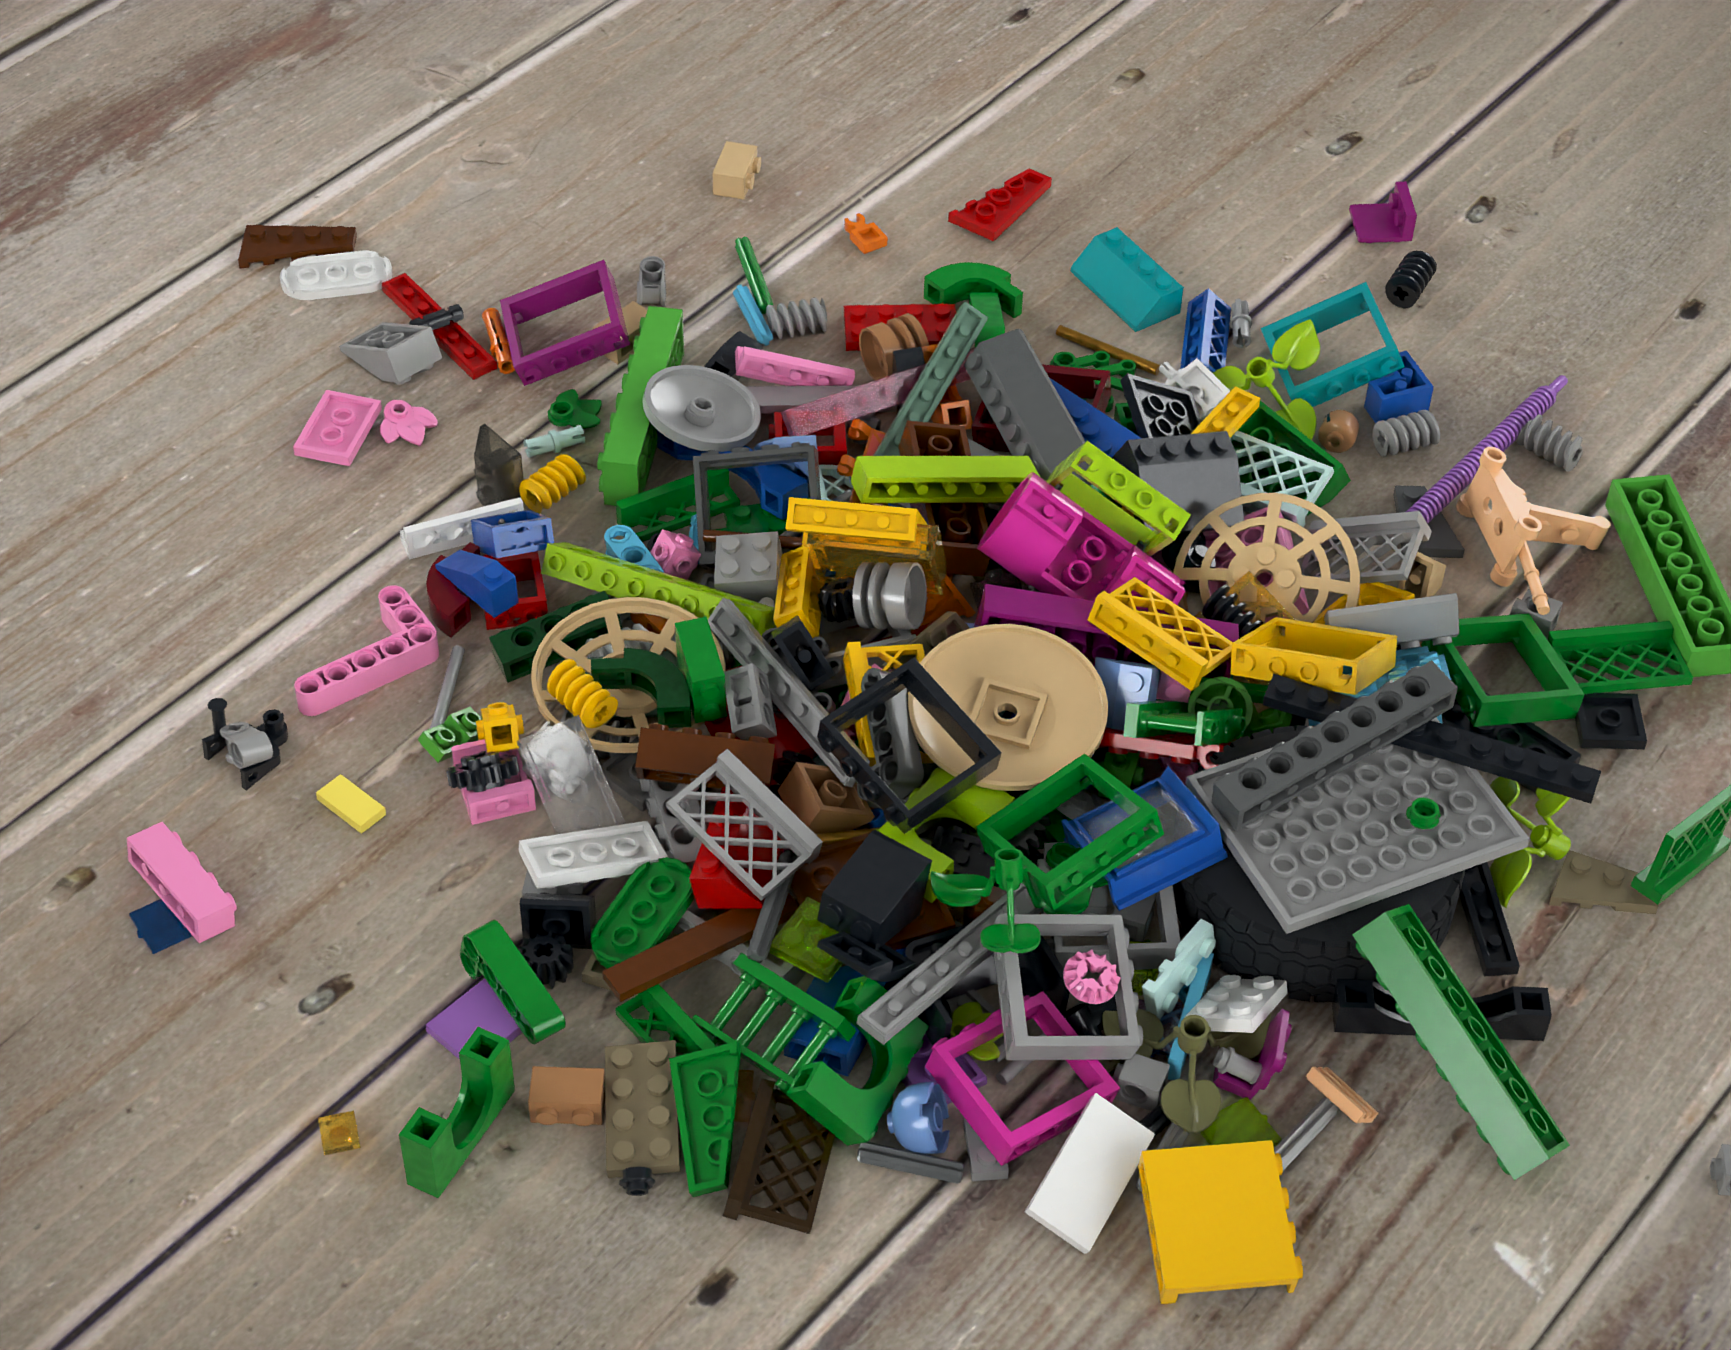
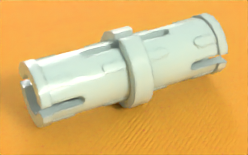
M581 425L558 432L551 430L548 431L547 435L525 439L523 441L524 447L527 446L525 452L528 458L551 451L554 453L561 452L562 448L585 443V436H581V434H584Z

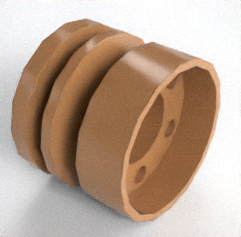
M909 313L887 321V324L881 322L864 328L859 334V346L864 365L869 375L879 385L892 382L893 351L929 346L920 322Z

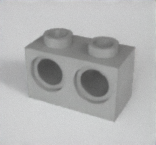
M753 663L725 671L726 698L732 733L741 740L749 741L750 736L767 739L777 736L768 676Z

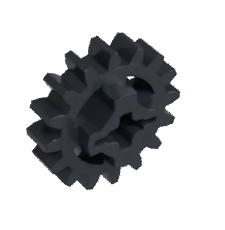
M487 751L464 756L461 758V763L446 770L448 783L451 788L458 787V789L466 787L467 791L474 790V793L505 785V779H510L511 776L518 775V772H520L517 756L499 755V752L487 753Z

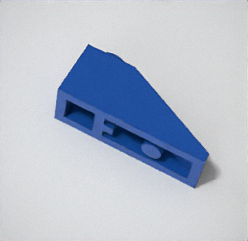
M458 550L435 564L436 569L493 618L519 603L516 576L497 560Z

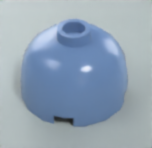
M935 1081L917 1083L903 1089L895 1099L892 1111L887 1114V1125L890 1133H895L897 1141L908 1151L922 1154L944 1153L948 1147L950 1130L942 1132L943 1119L949 1118L948 1107L943 1090L939 1084L934 1085Z

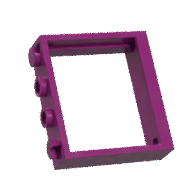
M604 259L500 300L513 367L524 386L630 345L615 280ZM602 291L604 292L610 323L529 355H523L518 324Z

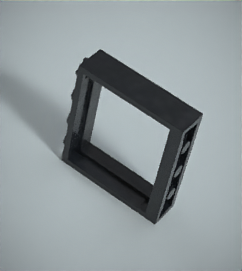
M914 657L820 720L817 735L821 747L826 752H831L837 758L843 772L849 777H854L861 785L867 799L871 802L875 801L883 810L887 821L892 826H897L904 834L995 771L1002 754ZM905 688L910 691L975 763L910 810L841 734L846 728Z

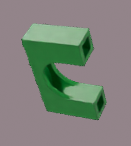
M865 976L848 981L834 1009L846 1017L865 1036L870 1045L873 1064L866 1084L861 1089L856 1088L846 1082L823 1061L802 1065L786 1093L790 1099L847 1146L868 1142L874 1137L878 1130L877 1123L883 1112L892 1104V1095L897 1085L908 1074V1065L913 1055L922 1047L924 1043L922 1038L929 1027L917 1016L883 1045L857 1025L858 1016L888 992L877 981Z
M481 1027L476 1028L459 1052L462 1082L457 1101L449 1117L445 1119L419 1107L399 1133L407 1184L436 1198L441 1196L515 1091L509 1040Z

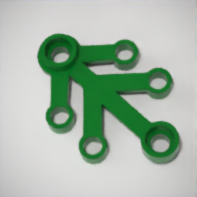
M1097 351L1092 355L1078 358L1069 352H1059L1050 361V365L1085 368L1093 365L1095 367L1093 369L1110 371L1111 388L1123 391L1121 379L1112 376L1119 374L1121 377H1124L1127 373L1135 375L1136 363L1132 360L1126 359L1120 363L1109 365L1110 355L1105 351ZM1095 380V384L1099 385L1100 381ZM1112 395L1105 412H1110L1113 409L1114 398Z

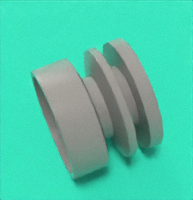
M862 562L857 569L853 585V609L858 625L867 629L874 627L883 629L887 628L889 624L893 629L915 630L919 628L925 615L927 602V585L922 566L918 562H896L891 567L886 562Z

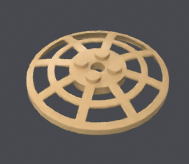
M1256 493L1241 496L1222 504L1208 513L1195 525L1185 539L1177 556L1173 572L1182 580H1199V590L1204 605L1210 597L1208 581H1226V584L1230 586L1229 594L1237 593L1239 596L1234 604L1238 605L1241 602H1245L1247 606L1244 612L1247 613L1253 610L1255 613L1252 623L1261 619L1264 622L1263 624H1265V617L1276 616L1283 612L1291 620L1312 623L1322 611L1329 592L1348 595L1345 608L1357 607L1360 595V570L1357 555L1341 525L1325 510L1312 502L1281 493ZM1269 501L1266 517L1246 519L1234 524L1230 528L1219 517L1225 511L1241 504ZM1282 502H1287L1305 508L1320 517L1327 525L1311 534L1299 524L1279 518ZM1210 524L1219 536L1207 550L1201 568H1183L1185 558L1192 543L1201 530ZM1265 526L1262 542L1245 546L1235 535L1248 528ZM1277 527L1290 530L1304 540L1288 550L1284 546L1275 543ZM1334 535L1341 541L1346 553L1350 570V582L1331 579L1329 562L1320 544ZM1226 542L1236 554L1231 560L1228 569L1210 568L1216 553ZM1313 550L1319 562L1321 578L1302 575L1297 560ZM1263 572L1273 575L1272 583L1266 587L1256 584L1257 576ZM1301 589L1319 590L1313 606L1303 616L1294 605ZM1181 598L1178 606L1186 611L1183 598ZM1285 629L1279 631L1280 635L1285 636Z
M641 597L608 599L590 604L571 613L546 634L538 646L533 659L531 680L533 696L539 711L546 721H550L552 727L556 723L564 726L551 714L546 702L558 701L548 690H542L543 670L552 651L565 659H573L577 666H581L589 674H591V660L586 657L608 644H611L613 653L606 655L602 659L624 658V641L649 642L653 644L649 649L650 652L662 655L666 649L677 657L676 642L671 640L675 634V623L697 619L698 617L674 604ZM643 613L660 616L668 620L660 634L644 630H621L617 614ZM605 618L608 633L590 640L577 651L562 642L568 634L578 627L595 619ZM712 632L721 665L725 672L726 666L723 650L717 637ZM607 689L610 696L618 700V708L614 715L632 717L635 728L610 727L606 725L609 722L607 721L597 728L591 729L585 726L578 733L572 732L586 744L585 747L610 753H637L639 742L610 743L591 738L598 732L613 736L640 737L641 727L649 728L645 714L656 709L657 705L649 695L639 690ZM693 720L691 721V727L684 728L698 729L704 722L695 723ZM681 728V729H679V730H677V731H675V732H682V729H683V728Z

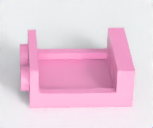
M485 739L453 746L451 748L453 766L461 763V758L464 756L487 751ZM518 748L499 752V755L517 756L520 770L518 775L505 779V785L475 793L474 790L467 791L466 787L461 789L472 825L536 810L534 787L531 779H528L526 773L522 770L523 764Z

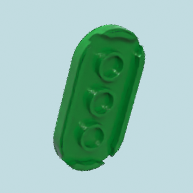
M659 858V862L650 864L649 861L634 871L592 930V950L596 960L602 966L608 969L667 939L695 898L689 880L691 870L686 863L675 858Z

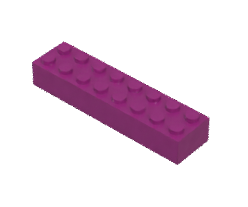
M985 584L974 627L992 624H1016L1037 628L1056 635L1073 645L1094 667L1096 657L1152 665L1087 620L1095 601ZM1136 608L1138 611L1149 612L1147 609ZM1157 611V612L1160 613V614L1170 615L1169 613H1166V612ZM1196 617L1231 642L1239 639L1238 624ZM1161 624L1162 628L1175 629L1174 625ZM1183 627L1184 631L1195 632L1189 627ZM1187 641L1189 646L1201 647L1200 643ZM1209 644L1211 649L1222 650L1216 645ZM1231 657L1204 677L1214 678L1222 676L1230 678Z

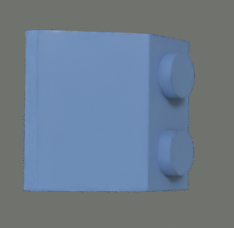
M1096 657L1095 669L1104 684L1108 700L1106 727L1124 731L1127 703L1156 701L1160 669L1149 664Z

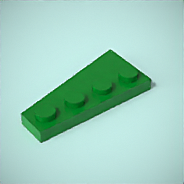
M738 1041L669 1058L688 1188L692 1197L728 1189L741 1045Z

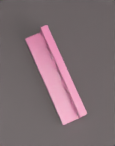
M737 346L735 351L737 376L785 386H852L855 379V370L745 346Z

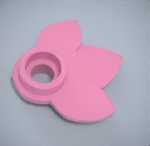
M393 400L388 402L384 408L385 419L380 425V434L388 444L401 437L412 444L421 446L425 436V428L436 427L438 422L434 414L423 407H411L409 403L403 400Z

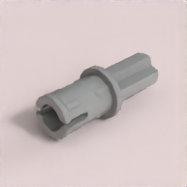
M1239 298L1232 304L1230 327L1233 329V344L1238 348H1243V339H1245L1246 347L1251 343L1250 328L1252 326V319L1249 316L1248 302L1246 300L1241 301Z

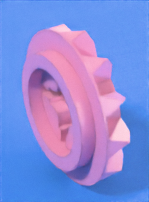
M1092 949L1086 953L1078 951L1073 957L1068 959L1063 970L1064 983L1069 992L1078 1000L1089 1004H1101L1110 1000L1115 995L1121 978L1117 976L1116 964L1111 965L1107 961L1106 954L1102 956L1094 954ZM1088 969L1091 973H1101L1097 982L1093 978L1083 979Z

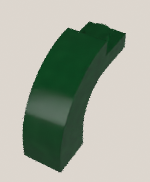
M624 648V658L591 659V676L594 678V681H598L602 685V689H635L649 695L657 705L658 724L666 725L669 728L691 727L688 683L682 672L671 661L656 653L635 648Z

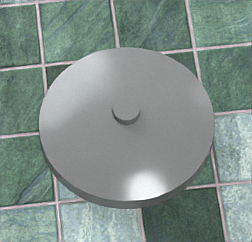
M679 365L662 369L649 379L642 400L646 417L660 433L678 444L700 451L709 452L708 450L725 452L731 451L733 448L743 447L754 438L761 419V411L757 400L743 384L727 374L702 366Z

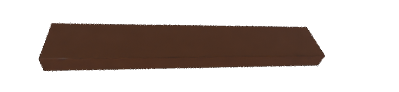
M788 893L778 925L800 915L799 906L790 893ZM731 909L604 970L603 979L618 1000L622 1002L750 940L761 909Z

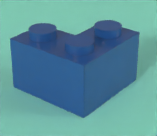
M1407 351L1399 352L1405 366L1404 368L1368 382L1364 408L1375 423L1382 420L1386 421L1389 418H1397L1401 415L1407 416L1408 413H1417L1420 410L1426 409L1429 411L1434 386Z

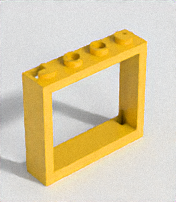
M1275 617L1232 643L1230 675L1271 681L1273 674H1277L1330 691L1356 695L1395 667L1397 636ZM1279 626L1285 627V636L1280 635ZM1343 666L1352 667V674H1343Z

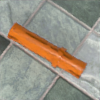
M488 308L482 313V319L491 342L490 351L498 363L499 371L503 374H510L515 369L500 313L496 308Z

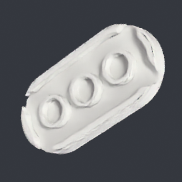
M369 250L302 257L290 262V266L286 270L284 267L280 272L281 288L284 293L299 300L372 293L381 290L382 283L392 279L390 260L385 256L384 258L380 257L377 252Z

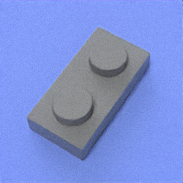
M994 1110L1000 1117L999 1110ZM963 1117L972 1182L1008 1179V1163L1003 1166L999 1164Z

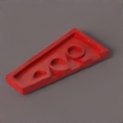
M1029 168L1005 181L1004 187L1000 189L993 188L985 193L984 198L978 201L973 199L967 202L964 209L960 211L955 209L949 212L948 222L995 241L1051 187L1052 178Z

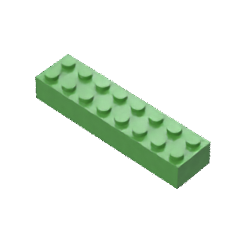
M649 306L646 317H641L640 336H635L634 355H629L628 374L624 373L622 378L623 392L617 394L616 413H611V431L605 433L604 453L600 452L598 455L597 469L602 470L599 479V492H603L604 505L616 506V501L645 491L657 449V429L645 415L642 403L643 395L649 379L662 369L679 366L682 363L684 356L682 309Z
M1670 474L1612 479L1605 506L1657 621L1671 622L1674 628L1672 638L1693 677L1731 674V601Z

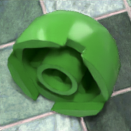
M1219 676L1202 682L1193 691L1189 699L1188 713L1197 714L1198 711L1242 708V716L1246 719V730L1251 723L1253 705L1248 691L1242 684L1232 678Z

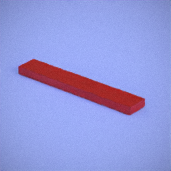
M406 273L382 283V291L411 319L418 317L423 319L424 315L442 309ZM450 321V325L433 330L438 346L473 380L497 369V361L457 322L453 323Z

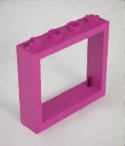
M1043 991L1031 998L1029 995L1023 997L1026 1021L1033 1018L1046 1036H1079ZM1001 1009L993 1012L986 1021L978 1025L975 1023L967 1025L957 1036L951 1039L944 1037L937 1041L931 1048L932 1052L925 1067L999 1164L1003 1166L1074 1127L1091 1096L1095 1093L1112 1104L1120 1087L1098 1060H1066L1089 1090L1023 1126L1010 1131L955 1060V1058L1003 1033Z

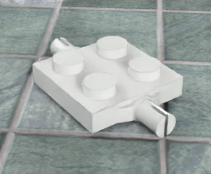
M1197 358L1188 366L1178 371L1168 362H1164V366L1161 364L1159 367V371L1168 378L1164 384L1192 392L1202 421L1230 392Z

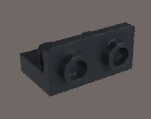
M950 825L949 829L938 826L931 847L954 860L953 874H974L989 879L990 867L995 866V860L984 851L980 838L968 835L969 832L959 826Z

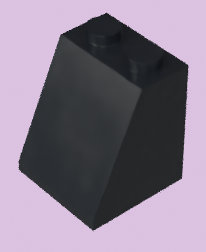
M873 830L823 891L817 920L837 932H846L877 951L920 915L932 860L881 832Z

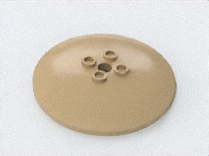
M992 624L961 631L942 641L920 663L1002 752L997 769L976 783V786L1002 791L1031 790L1084 753L1091 758L1104 736L1108 717V700L1101 677L1092 663L1077 648L1049 632L1016 624ZM909 691L908 711L915 737L924 752L934 763L954 777H957L974 765V761ZM1002 711H1010L1015 717L1003 719L998 714Z

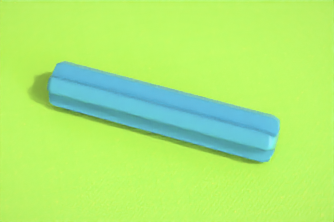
M737 285V289L733 291V296L757 342L765 346L769 345V341L773 340V334L747 286Z

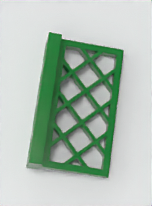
M1670 621L1549 631L1548 642L1573 677L1577 675L1589 681L1587 683H1577L1584 694L1692 685L1693 676L1672 638L1674 628ZM1667 652L1669 653V655H1668L1667 657L1664 656V655L1659 654V653H1667ZM1633 655H1640L1637 659L1629 657ZM1598 658H1609V659L1607 660V662H1605V661H1602V660H1600V659H1598ZM1647 658L1660 665L1655 668L1643 663V661ZM1579 660V662L1576 665L1568 662ZM1617 661L1629 666V668L1625 671L1613 664ZM1588 664L1599 669V671L1595 674L1582 667ZM1668 667L1679 672V674L1671 675L1664 672V669ZM1638 670L1650 675V677L1641 678L1633 673ZM1605 673H1609V674H1611V675H1613V676H1615V677H1618V678H1620V679H1619V680H1609V679H1607V678H1605V677H1602V676H1603Z
M1731 784L1666 833L1655 860L1634 876L1631 887L1659 905L1728 850L1731 839L1723 835V832L1731 816Z

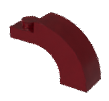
M471 542L462 549L463 551L481 556L480 547ZM440 555L432 564L427 575L426 585L429 610L436 626L452 638L471 621L469 598L458 592L460 589L436 569L435 564L447 558Z

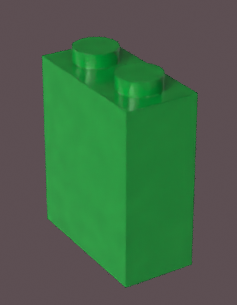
M707 617L675 623L677 665L688 683L694 722L714 721L727 717L725 674Z

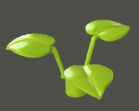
M1311 320L1295 325L1278 338L1272 349V357L1276 362H1272L1271 359L1266 360L1263 357L1253 358L1247 364L1246 375L1235 366L1222 367L1213 372L1230 391L1235 386L1248 390L1251 387L1252 381L1258 387H1268L1282 408L1276 411V413L1309 439L1313 438L1317 427V418L1313 407L1301 398L1294 399L1286 406L1272 385L1275 379V372L1272 367L1285 370L1290 365L1292 369L1300 371L1311 367L1317 361L1320 355V342Z
M1498 777L1489 785L1511 815L1532 830L1530 840L1535 847H1526L1496 858L1489 868L1500 904L1507 908L1511 896L1520 887L1530 871L1532 865L1530 854H1536L1541 858L1546 854L1554 860H1560L1568 853L1571 840L1562 834L1563 830L1555 825L1550 816L1558 812L1570 797L1537 788L1536 796L1539 800L1535 803L1538 814L1543 817L1548 825L1536 826L1510 807L1520 794L1518 782Z

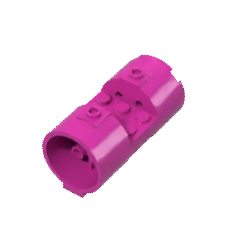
M1034 472L1027 475L1014 490L985 531L977 547L978 550L1024 583L1032 585L1042 593L1095 601L1097 595L1101 592L1106 591L1110 594L1134 577L1176 605H1178L1186 592L1183 587L1184 580L1141 549L1129 543ZM1131 591L1132 596L1143 597L1136 591ZM1135 606L1136 608H1141V609H1147V610H1148V608Z

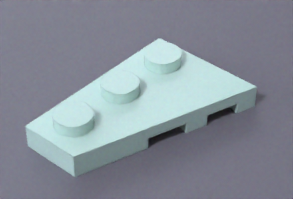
M1200 919L1178 944L1175 959L1172 962L1165 959L1159 966L1157 980L1154 982L1148 979L1144 983L1142 990L1146 1011L1155 1014L1161 1019L1165 1012L1170 1013L1174 1009L1179 998L1177 994L1184 984L1188 986L1193 981L1197 973L1196 966L1202 957L1208 958L1215 947L1216 940L1214 939L1212 924Z

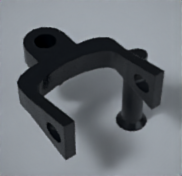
M214 698L207 704L212 712L214 734L202 739L204 758L210 760L226 746L225 738L220 734V729L226 726L224 709L227 707V702L222 698ZM279 710L266 711L263 714L264 723L256 728L259 731L265 732L273 749V757L240 769L242 788L246 791L281 763L280 749L278 747L287 741L288 729L287 724L284 722V714H280Z

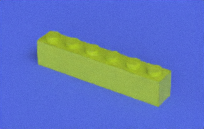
M857 456L851 483L861 503L1006 502L1027 475L1031 472H1034L1039 477L1040 475L1029 456Z

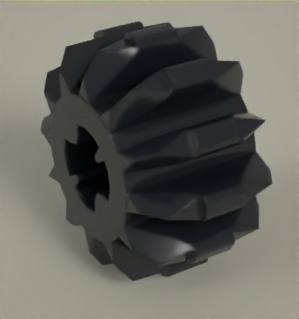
M853 577L839 578V580L829 582L827 586H823L820 589L818 605L823 613V617L827 618V621L841 623L855 618L853 609Z
M550 930L546 936H540L536 931L534 939L524 938L522 946L518 947V950L543 985L548 984L553 989L556 981L565 983L567 974L572 973L574 968L572 959L574 957L573 949L570 944H566L563 935L554 938Z

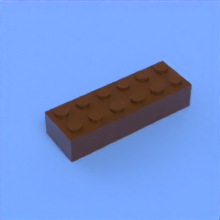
M907 420L898 447L900 456H971L965 426ZM910 503L911 508L918 509L929 526L926 558L921 557L924 572L937 573L942 570L945 574L983 577L990 560L987 555L977 549L981 538L988 528L983 503Z

